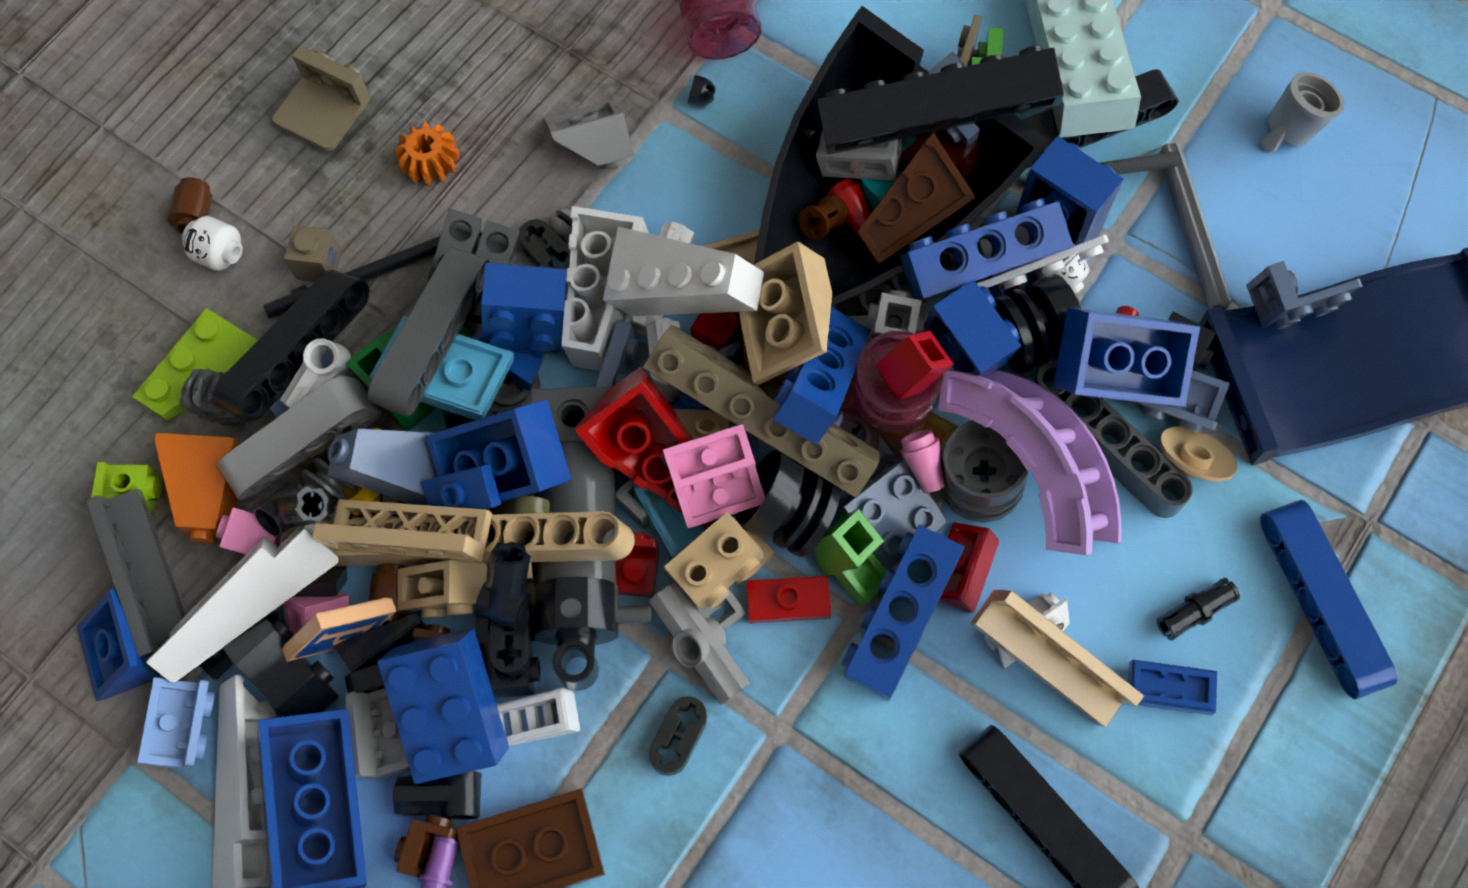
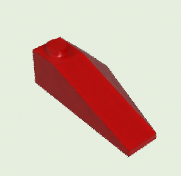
M640 367L610 388L575 426V431L600 462L611 469L613 467L633 479V483L642 489L647 488L666 500L669 506L682 513L662 449L693 440L694 438L642 367ZM718 519L701 524L700 526L708 529Z

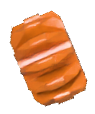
M424 121L421 129H416L410 125V135H399L400 145L395 147V156L399 161L400 171L405 176L409 175L410 180L415 184L423 179L425 184L430 187L435 178L445 183L446 177L444 173H455L456 165L454 162L459 160V151L455 147L456 141L454 136L450 132H445L444 127L440 123L431 128Z

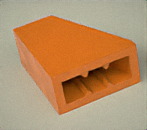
M156 433L154 441L175 526L189 537L188 540L193 543L212 545L214 540H222L216 538L219 523L224 514L230 516L232 508H236L238 498L216 465L222 457L239 446L240 443L232 437Z

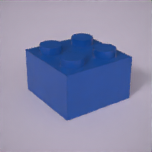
M485 263L481 303L482 342L502 349L522 347L531 348L537 352L561 351L566 269Z
M974 279L935 304L924 322V328L926 331L932 332L954 363L952 365L954 370L986 378L1007 364L1021 347V344L1018 341L1020 336L1015 326L1008 319L1003 320L994 308L996 303L991 293L984 286L979 288Z

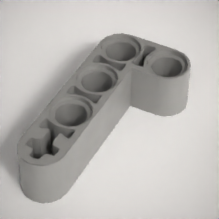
M345 375L337 376L318 387L222 457L216 466L239 500H244L265 489L343 431L349 432L351 424L364 429L374 423L382 413L377 405L369 403L368 392L360 380Z

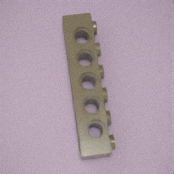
M672 324L663 333L643 367L734 424H743L744 429L855 498L858 497L879 465L880 452L834 423L831 424L818 445H815L774 421L773 418L780 405L774 401L779 391L777 388L767 382L760 385L754 384L749 371Z

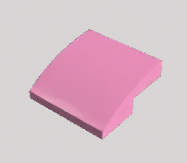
M743 424L662 449L688 529L719 519L727 511L732 515L759 506L765 500L755 467L756 463Z

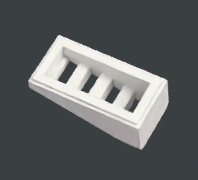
M559 688L497 704L505 734L503 714L509 713L512 735L506 736L509 747L580 731L575 695L569 689ZM554 703H556V706H557V712H558V717H559V723H557L556 711H555V705H554ZM539 706L543 708L545 727L541 728L537 709ZM520 710H525L528 731L523 732Z

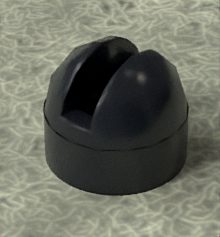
M695 75L687 103L696 106L710 104L716 92L712 81Z

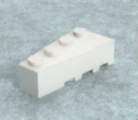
M572 206V234L569 235L570 265L567 268L566 276L568 293L564 306L562 348L573 367L600 371L616 321L624 322L627 314L602 301L617 228L622 227L648 234L649 232L643 217Z
M618 227L602 301L631 316L757 311L764 272L734 253Z

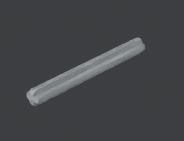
M1176 142L1165 144L1161 147L1159 154L1175 151L1179 154V166L1164 168L1209 309L1222 306L1223 310L1229 308L1232 299L1181 146Z

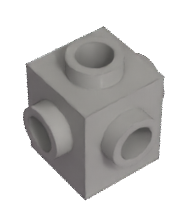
M890 290L889 294L882 293L878 303H870L865 326L872 328L870 338L879 340L878 346L893 350L908 335L922 333L925 314L920 313L921 300L912 299V294L903 291ZM897 317L900 320V328L888 327L886 324L887 318Z

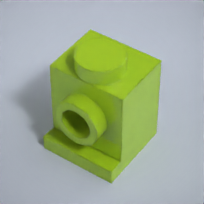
M97 462L91 498L98 495L110 499L139 489L143 492L149 512L154 513L156 500L160 498L162 493V481L156 471L149 465H108L106 462Z

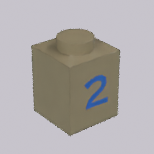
M293 225L284 260L297 280L315 282L326 271L332 269L337 271L342 250L330 230Z

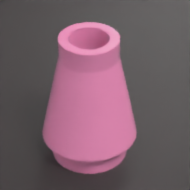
M930 429L917 431L902 438L903 448L900 450V453L919 482L922 492L932 493L944 488L946 484L943 478L939 438L934 437Z

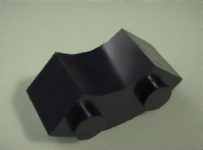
M265 616L223 647L234 665L247 676L283 717L323 712L339 697L329 685L334 677L318 660L313 664L306 658L286 661L282 648L294 634L278 617L271 622Z

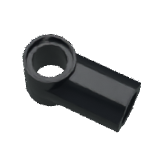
M285 483L254 509V515L263 529L269 534L279 537L290 527L315 524L323 520L328 515L327 503L329 498L321 488L297 487L292 483Z
M509 542L507 544H496L492 549L486 582L480 590L475 605L476 615L513 629H517L521 625L530 602V593L525 592L531 556L525 551V546Z
M471 771L419 784H414L412 776L397 777L396 783L393 786L394 814L398 816H425L431 814L441 815V817L447 819L480 818L482 773Z

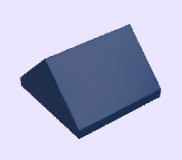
M116 589L109 590L77 625L96 701L108 699L152 682L154 677L161 678L160 673L146 663L149 657H139Z

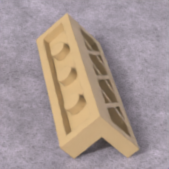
M339 499L333 524L315 523L312 540L336 551L482 563L492 513L486 509ZM350 512H362L368 522L363 526L348 525ZM393 514L399 515L404 523L399 529L381 528L379 526ZM429 517H435L441 525V528L436 532L418 531L416 529ZM445 518H451V520L447 522ZM466 520H477L473 538L467 534H455L454 530Z
M993 590L970 622L972 626L1099 726L1106 727L1122 703L1138 706L1144 695L1013 591Z

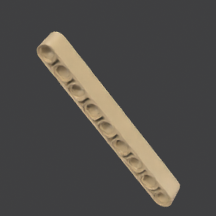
M604 511L492 515L487 542L494 533L495 537L488 546L486 543L483 562L489 563L490 552L496 544H507L509 542L525 546V551L531 556L530 562L619 560L629 555L633 549L635 542L634 533L631 528L613 514ZM429 517L416 529L418 531L436 532L441 528V525L435 517ZM388 518L379 526L381 528L399 529L404 523L401 518ZM445 518L447 522L451 520V518ZM349 519L348 525L363 526L368 521L366 519ZM321 520L319 523L333 524L334 520ZM466 520L454 530V533L467 534L473 538L477 520ZM298 526L290 527L286 532H284L280 537V544ZM615 529L612 539L607 543H603L607 532ZM574 530L573 538L564 544L567 534ZM534 532L531 542L525 545L526 538ZM334 550L339 560L333 567L377 566L382 563L423 565L445 560Z

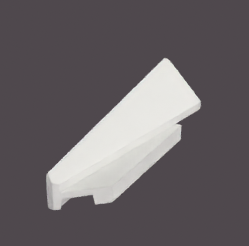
M314 524L298 526L278 547L264 536L175 625L169 633L170 637L149 657L146 663L168 681L173 683L178 681L335 566L339 560L337 554L333 549L312 540Z
M240 675L231 677L223 682L219 688L212 888H270L257 726L258 720L276 718V711L266 701L258 702L243 686L245 679Z

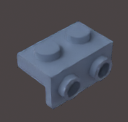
M1192 370L1185 407L1145 402L1137 403L1143 405L1141 412L1161 420H1164L1166 414L1181 418L1180 426L1203 433L1205 427L1212 430L1216 429L1218 422L1215 420L1230 383Z

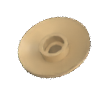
M1176 426L1167 428L1160 436L1159 445L1162 452L1186 476L1221 482L1231 479L1237 471L1236 459L1229 449L1204 432L1199 433Z

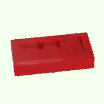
M828 575L747 580L749 624L831 619Z

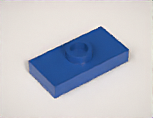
M490 464L421 481L429 506L488 509L501 505Z
M1133 659L1129 662L1128 683L1144 695L1138 705L1205 715L1216 713L1217 671Z

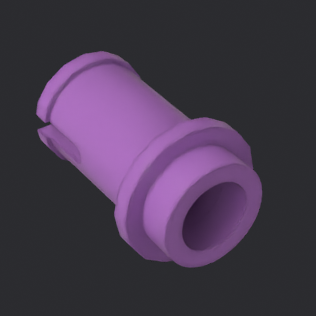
M433 836V843L424 875L419 874L418 879L422 881L420 888L452 887L453 882L449 881L460 843L451 838Z

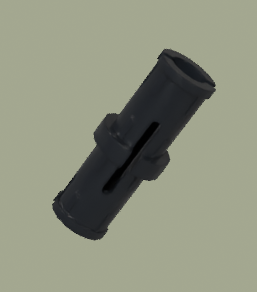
M1223 577L1198 594L1192 592L1184 598L1185 602L1159 616L1156 619L1157 626L1161 633L1167 636L1168 640L1173 641L1190 628L1198 624H1207L1212 620V616L1216 612L1240 599L1239 591L1232 581L1229 582L1228 578Z

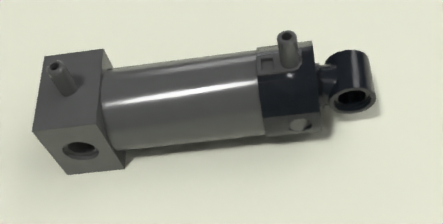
M613 386L532 389L531 404L548 400L572 478L570 481L538 492V497L550 501V513L604 511L610 512L615 516V468L611 469L600 462L575 431V426ZM615 529L607 532L603 543H607L612 539ZM574 530L567 534L564 544L573 538ZM616 560L537 562L534 638L542 643L557 645L552 663L555 673L565 687L575 691L588 689L597 680L600 670L595 656V645L616 640L619 623L650 622L652 620V607L650 605L619 606V588L616 584ZM581 657L587 660L586 668L580 674L571 675L566 672V666L573 658Z

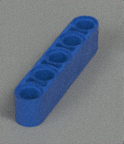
M1300 499L1262 513L1260 524L1264 536L1345 693L1352 699H1359L1395 685L1397 683V673L1394 664L1309 504Z

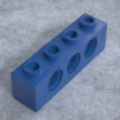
M1042 198L1020 206L1022 214L1008 218L1007 212L1003 211L983 219L984 227L971 231L968 223L946 231L948 239L937 243L933 242L932 236L910 243L911 251L901 255L900 259L913 298L921 300L965 285L973 279L977 281L1073 248L1074 246L1059 201L1045 205ZM1017 225L1023 226L1028 231L1029 240L1026 245L1020 244L1015 238ZM980 238L987 239L992 245V254L989 258L983 257L978 252L977 243ZM943 250L951 252L955 257V267L952 271L945 270L940 264V254Z
M831 307L827 352L787 371L784 377L786 380L774 398V401L780 405L773 420L818 445L838 415L871 330Z
M920 524L915 534L909 532L905 534L897 551V554L903 558L896 571L890 568L887 570L878 589L885 594L878 608L872 605L869 606L860 625V628L866 630L859 645L853 642L850 644L841 665L847 667L845 678L890 701L965 546ZM921 564L929 569L931 578L925 583L917 584L910 580L907 570L912 565ZM895 601H905L911 606L913 614L908 620L897 621L889 613L890 605ZM879 637L889 639L894 645V653L886 659L875 657L870 650L873 640Z

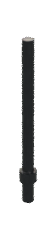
M440 236L344 274L368 281L436 253ZM302 285L292 289L290 295L264 304L263 307L268 318L271 319L285 313L310 287L307 288L306 285Z

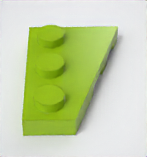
M206 308L132 397L139 404L168 422L186 409L180 403L181 390L193 370L210 369L214 372L226 374L258 340Z

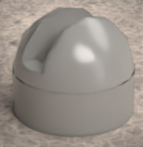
M563 208L558 209L552 215L550 227L566 242L569 241V235L572 234V226L569 227L562 219H566L570 223L573 221L571 219V210Z

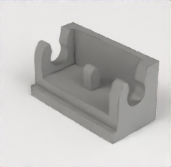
M822 131L816 158L822 177L895 181L898 177L904 144L903 139L828 155Z

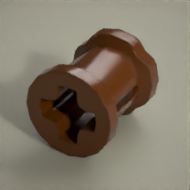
M826 195L819 200L817 206L810 205L801 210L798 219L800 229L808 238L819 240L828 234L830 228L835 229L845 224L848 216L847 207L842 199L837 198L835 195ZM835 210L837 211V214H835L834 216H828ZM813 218H819V219L816 220L815 222H813V223H811V224L809 223V221H810L811 219H813Z

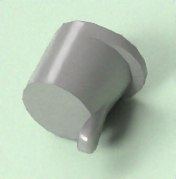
M1311 72L1297 74L1287 85L1285 91L1268 115V124L1272 131L1261 139L1262 149L1266 152H1273L1279 148L1282 141L1296 146L1306 144L1343 110L1344 100L1340 92L1331 82L1320 75Z

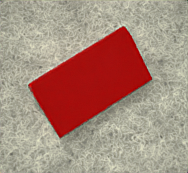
M953 522L948 539L965 546L939 601L965 611L974 612L998 548L999 539L990 528Z

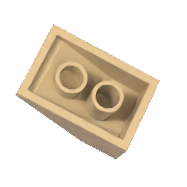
M796 242L754 264L755 267L764 272L757 311L739 312L752 381L756 385H760L827 352L832 289L826 263L822 256L800 242Z

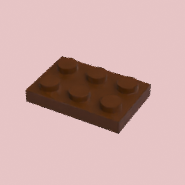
M582 788L456 827L470 888H567L606 875Z

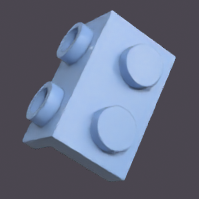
M153 678L136 764L190 770L194 766L195 760L203 759L207 735L200 734L203 717L210 718L214 702V693L207 692L209 681L200 680L198 683L176 681L173 683L167 679Z

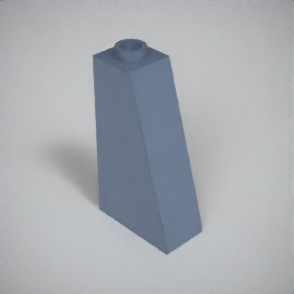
M355 429L335 437L329 448L328 459L330 465L327 476L408 504L428 505L421 481L438 477L425 437L433 433Z

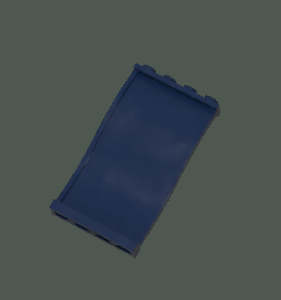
M1468 248L1462 249L1457 254L1400 264L1297 295L1298 298L1356 279H1360L1362 284L1361 288L1351 294L1353 300L1338 306V310L1319 317H1315L1314 313L1300 318L1301 321L1299 323L1282 329H1277L1276 324L1262 328L1254 306L1225 311L1221 306L1207 310L1198 324L1216 332L1209 345L1216 349L1210 362L1216 377L1230 383L1225 400L1251 465L1267 462L1270 458L1346 442L1423 418L1468 407Z

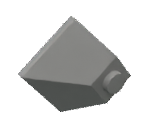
M614 100L545 118L546 125L554 141L598 166L603 164L607 168L620 166L627 162L626 158L634 156L624 114Z

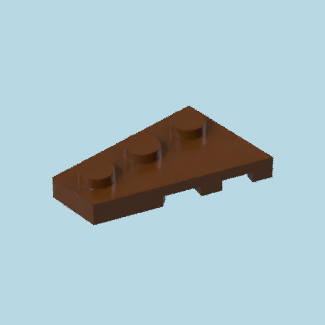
M934 132L929 135L856 231L878 264L976 198Z

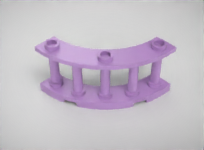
M950 369L941 375L939 411L954 413L969 418L984 427H990L1007 440L1006 444L1018 456L1027 471L1031 470L1041 492L1038 496L1044 514L1047 550L1089 555L1092 554L1093 540L1121 543L1120 503L1112 472L1097 440L1069 406L1037 383L1003 370H996L986 378Z

